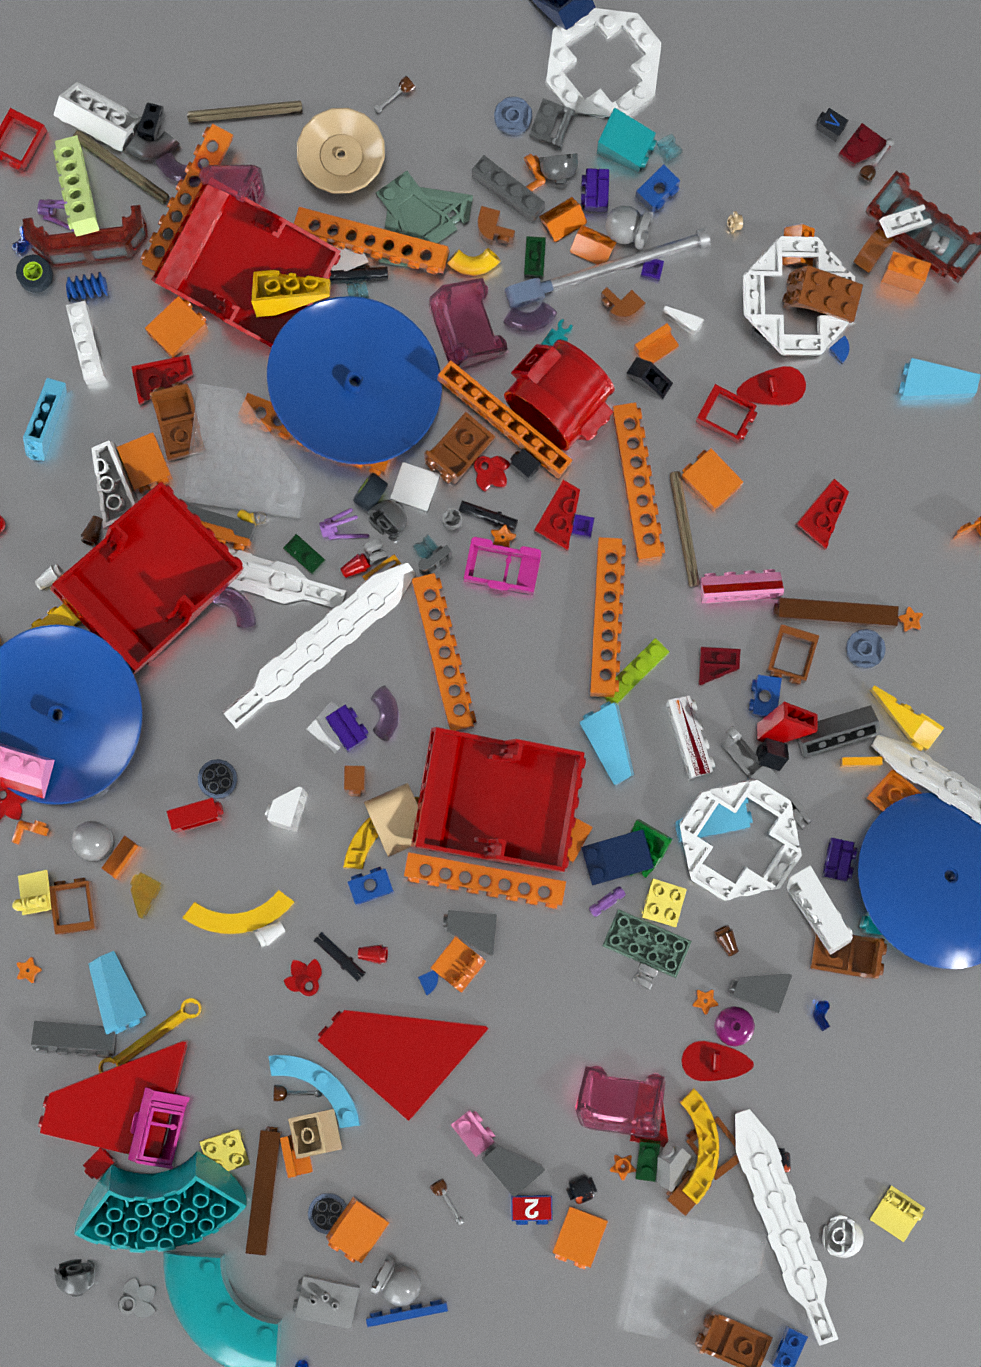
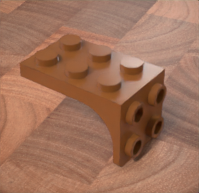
M808 265L796 269L789 274L787 279L788 288L782 299L784 302L783 308H806L849 323L854 322L863 284Z
M179 382L173 384L171 388L159 387L149 393L158 419L167 460L172 461L206 452L193 395L188 384Z
M465 412L432 450L424 452L425 464L432 471H435V469L439 471L440 477L446 483L452 482L455 485L496 437Z
M815 933L810 969L879 979V976L883 975L884 963H881L882 956L886 955L887 943H884V938L852 935L851 943L830 955Z
M713 1310L711 1314L707 1313L703 1322L705 1329L703 1333L699 1332L695 1341L699 1353L711 1355L736 1367L762 1366L773 1339L772 1336Z

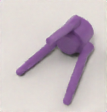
M40 199L37 207L38 214L43 215L44 220L52 221L70 230L67 223L51 217V215H55L56 208L65 209L63 204H67V202H64V200Z
M352 508L331 518L324 519L323 522H319L323 538L329 537V540L336 538H368L369 534H335V532H338V525L358 518L355 515L335 521L352 512Z

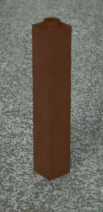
M779 598L778 603H774L773 614L777 615L776 620L895 629L898 626L899 606Z
M266 1126L265 1130H260L246 1254L266 1256L268 1252L281 1145L280 1138L282 1137V1132H279L277 1127Z

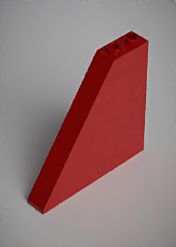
M344 1010L343 1012L338 1011L331 1019L333 1023L329 1028L325 1026L320 1031L318 1042L409 1121L489 1028L482 1025Z
M182 1040L49 1093V1096H45L43 1107L46 1109L44 1116L41 1115L38 1127L41 1128L40 1133L129 1155L134 1136L130 1129L134 1114L140 1112L145 1087L155 1091L176 1094L189 1040ZM154 1111L152 1122L169 1124L171 1114ZM150 1125L143 1156L161 1158L168 1130L167 1127Z

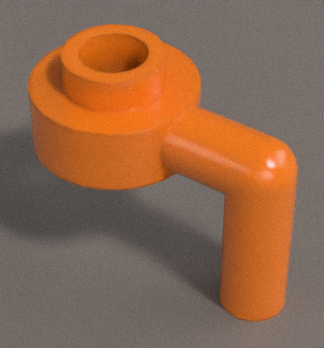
M530 153L524 157V161L531 173L534 174L536 180L525 187L533 191L545 184L546 180L540 171L538 156H533Z
M20 820L17 823L11 842L19 844L24 829L47 836L49 831L46 828L47 824L35 820L34 824Z

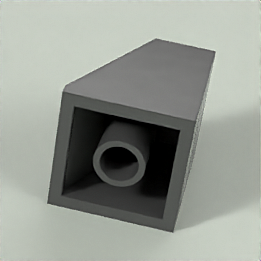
M448 910V915L444 914L443 927H447L446 931L487 955L493 956L497 914Z
M776 974L738 977L736 980L731 981L728 992H731L730 997L776 1014L780 1012L792 975Z
M498 1144L495 1147L490 1145L483 1151L484 1157H482V1160L513 1197L518 1195L545 1171L541 1164Z

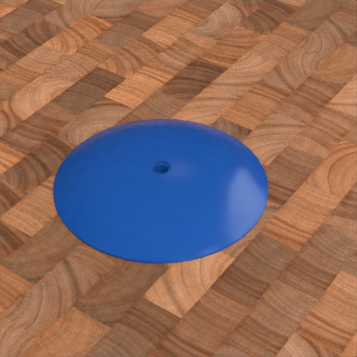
M353 296L334 297L305 307L283 326L272 345L268 358V392L273 408L281 423L303 446L322 457L336 462L358 465L374 464L403 454L419 442L429 430L438 412L442 394V384L437 380L438 374L441 372L440 366L427 337L403 313L373 299ZM354 380L357 386L351 385L349 381Z
M45 625L19 633L0 647V744L54 759L55 761L45 798L8 789L28 800L44 804L74 803L103 791L121 775L129 764L138 745L142 727V702L133 672L116 650L103 638L88 630L68 625ZM59 709L62 712V718L60 720L57 717V712Z
M921 793L905 797L887 807L874 820L862 842L858 862V879L867 912L887 941L915 961L943 969H963L981 964V824L974 821L971 816L955 806L945 803L934 793Z

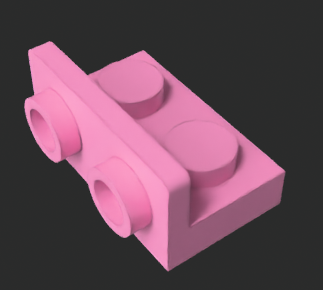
M469 1110L452 1123L451 1126L475 1157H477L495 1143L493 1140L495 1135L489 1127L485 1129L480 1122L483 1119L476 1111L472 1113Z

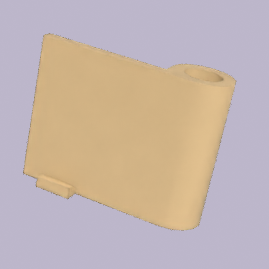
M408 783L364 802L388 857L411 847L418 805Z

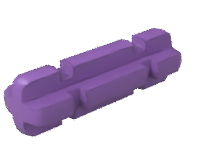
M618 886L613 890L612 894L610 892L597 901V905L593 904L590 906L589 910L593 916L597 917L602 913V910L605 911L615 904L618 898L620 900L626 894Z

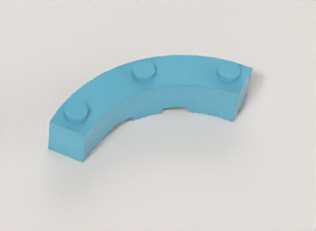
M292 1055L269 1056L271 1076L295 1077L316 1087L331 1103L340 1128L361 1125L355 1102L345 1085L331 1071L314 1061Z

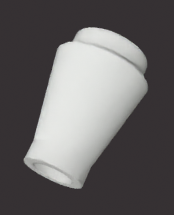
M58 564L51 565L35 580V583L40 590L51 586L52 583L64 574V571Z
M279 921L257 929L258 931L254 935L259 945L263 947L272 943L285 932V929Z

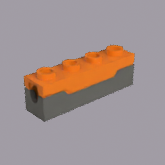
M187 504V509L192 514L195 513L200 517L201 523L214 532L215 538L219 542L232 544V548L244 551V548L250 550L256 530L255 524Z

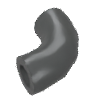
M164 131L158 139L153 141H146L136 135L125 150L141 160L155 161L167 157L180 143Z

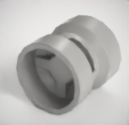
M931 230L924 241L923 248L927 250L932 249L936 254L942 256L949 244L950 238L946 236L941 237L936 231Z
M449 508L443 513L444 527L450 531H455L461 527L462 515L458 509Z
M375 539L363 545L364 551L369 555L370 565L388 558L386 551L382 549L381 539Z
M640 963L639 972L632 981L647 989H651L653 985L652 980L659 971Z

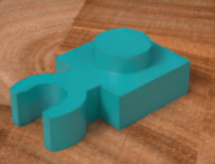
M561 319L558 322V330L556 331L551 328L541 345L553 346L557 340L568 341V338L564 335L572 331L573 325L570 324L569 328L563 329L564 319Z

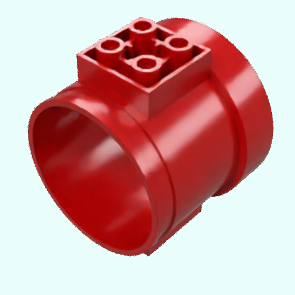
M557 340L553 346L536 344L511 372L517 380L504 393V398L512 411L560 450L567 451L578 439L585 441L593 439L597 435V430L610 420L613 411L605 402L614 393L615 388L605 371L591 357L573 344L564 340Z

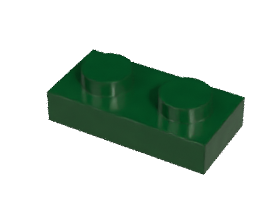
M526 236L524 276L543 277L546 237Z
M297 534L283 547L290 556L312 575L326 561Z
M640 1139L636 1180L656 1182L657 1161L661 1141Z

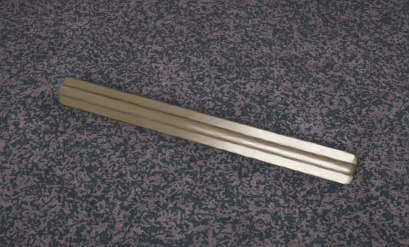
M298 100L188 111L187 119L188 122L192 123L302 112V102Z
M77 130L73 134V136H78L79 142L83 147L162 204L168 201V193L82 131Z
M674 471L670 473L671 486L690 587H694L700 584L681 473L680 471Z

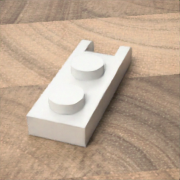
M920 205L882 217L879 222L886 237L889 238L931 224V218L924 220L920 213L926 209L925 206Z

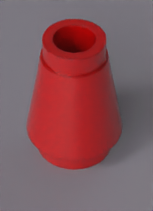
M362 553L354 556L340 569L344 577L347 578L368 571L371 565L366 555Z
M383 944L359 947L358 959L377 964L386 963L388 960V947H384Z

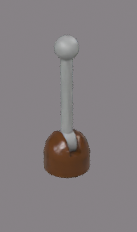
M407 76L403 77L399 82V89L382 104L376 105L374 108L375 112L380 113L382 108L401 92L409 93L416 87Z
M889 138L886 140V145L872 165H866L860 170V176L869 182L874 179L876 175L875 166L889 146L894 144L893 139Z
M274 1085L273 1101H283L287 1095H315L316 1097H321L322 1092L318 1089L315 1091H287L284 1086Z
M442 1178L432 1184L430 1189L435 1195L443 1196L456 1217V1223L462 1225L464 1218L459 1216L447 1197L448 1187Z

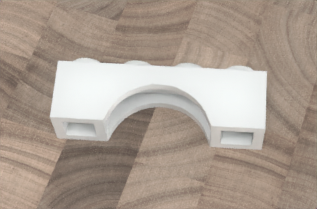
M81 301L66 305L85 382L87 385L106 381L87 303Z

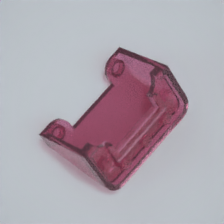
M254 164L208 165L206 168L203 167L199 174L202 184H209L236 197L241 202H244L245 197L260 205L265 195L266 188L262 170Z
M483 278L442 285L429 298L430 311L448 363L451 360L460 368L504 354L508 350L506 340L501 335L494 336L483 304L488 294V287Z
M586 1066L575 1107L581 1126L591 1130L649 1138L658 1137L666 1083L665 1077L659 1074H651L646 1077L645 1081L608 1077L602 1067Z

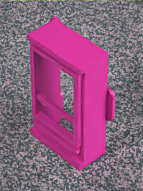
M473 537L471 539L464 582L485 585L503 591L511 590L534 595L541 550L522 546L520 550L493 545V542L489 539ZM478 550L508 556L506 558L503 582L473 577ZM511 556L521 558L516 585L506 583L509 564L512 561Z
M145 1087L140 1112L134 1114L130 1129L134 1136L128 1160L138 1164L173 1169L172 1163L186 1105L190 1097L179 1093L176 1095L155 1091ZM154 1111L172 1114L170 1125L152 1122ZM150 1125L169 1128L161 1158L143 1156Z

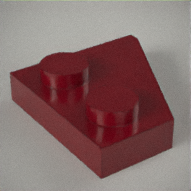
M861 123L838 155L851 165L856 166L880 153L886 145V140Z
M700 647L698 685H703L740 669L741 649Z

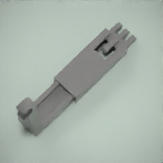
M734 726L727 730L726 734L729 738L721 746L746 774L747 780L757 778L791 800L795 823L803 830L805 825L801 820L804 819L808 825L812 821L803 812L805 808L771 768L758 765V756L742 739V736Z

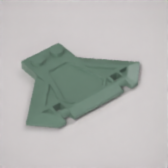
M405 171L376 192V196L387 209L385 230L439 243L457 230L454 224L458 221L466 224L470 219L473 195L419 187L408 171ZM453 211L455 215L449 218L448 214ZM389 243L384 249L391 250L394 244ZM407 248L403 251V255H410L413 250ZM383 257L382 259H379V263L403 267L408 265L401 262L400 264L391 263L389 259Z

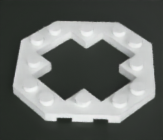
M594 8L587 16L580 19L568 30L560 26L553 29L546 85L563 106L576 110V115L586 114L592 117L605 118L610 117L613 109L616 108L631 116L655 97L661 41L638 13ZM594 24L597 25L606 38H609L619 29L623 28L644 54L642 58L631 65V69L641 82L613 103L601 88L585 100L563 73L564 70L577 61V58L566 45Z
M778 237L743 275L744 316L781 355H821L849 322L832 316L820 315L817 316V335L784 334V315L765 314L764 276H782V257L815 258L817 269L855 281V276L841 265L842 262L826 249L818 237Z
M757 778L701 791L679 824L690 879L724 901L739 896L757 894L770 889H779L802 856L791 800ZM748 797L778 816L768 834L782 842L783 845L762 876L745 866L736 881L733 882L703 863L712 850L713 845L697 835L719 803L736 813L745 798Z

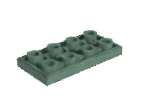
M618 909L602 946L676 978L692 941Z

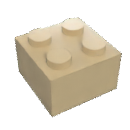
M334 1109L288 1119L296 1159L342 1149Z

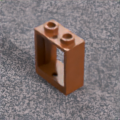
M781 624L766 672L770 673L771 677L788 678L789 682L800 685L805 683L819 635ZM782 636L810 644L802 675L774 667Z
M86 878L73 879L74 883L66 884V881L54 882V886H49L55 935L98 929L91 881H86ZM86 888L90 921L62 925L57 892Z
M718 1116L713 1117L715 1123L736 1148L734 1136ZM694 1128L686 1134L688 1138L685 1141L698 1157V1148L693 1143L698 1139L696 1129ZM736 1153L717 1167L714 1180L719 1179L739 1163Z

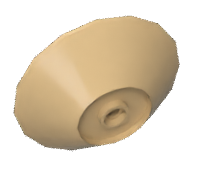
M331 108L315 115L303 127L297 141V162L303 175L316 188L332 194L352 193L366 187L379 174L385 159V143L378 126L364 113L350 108ZM343 152L345 156L339 157L338 154Z

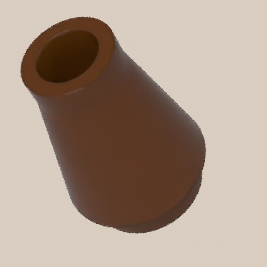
M98 516L91 517V520L81 534V542L89 546H96L99 543L102 518Z
M729 925L714 931L716 935L714 938L728 956L739 952L733 929H730Z

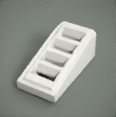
M665 306L663 309V316L694 336L704 322V319L668 306Z

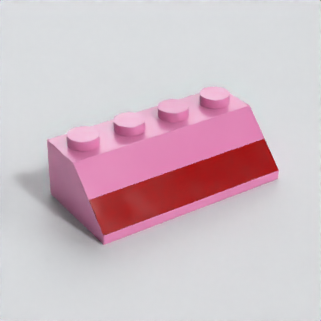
M775 569L763 570V573H756L754 570L744 571V574L736 575V572H725L724 576H716V573L704 574V577L700 578L701 603L781 598L784 593L781 573L775 572Z
M0 744V786L45 798L55 760Z

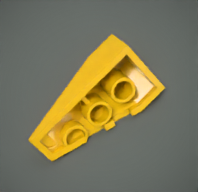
M276 270L254 272L251 302L256 317L278 315L330 297L331 281L330 279L314 276L298 277L295 273L285 275L280 274Z
M874 685L870 689V692L902 733L912 742L911 746L918 751H922V749L924 751L928 750L944 727L923 713L921 715L915 714L911 706L904 703L898 704V700L894 696Z

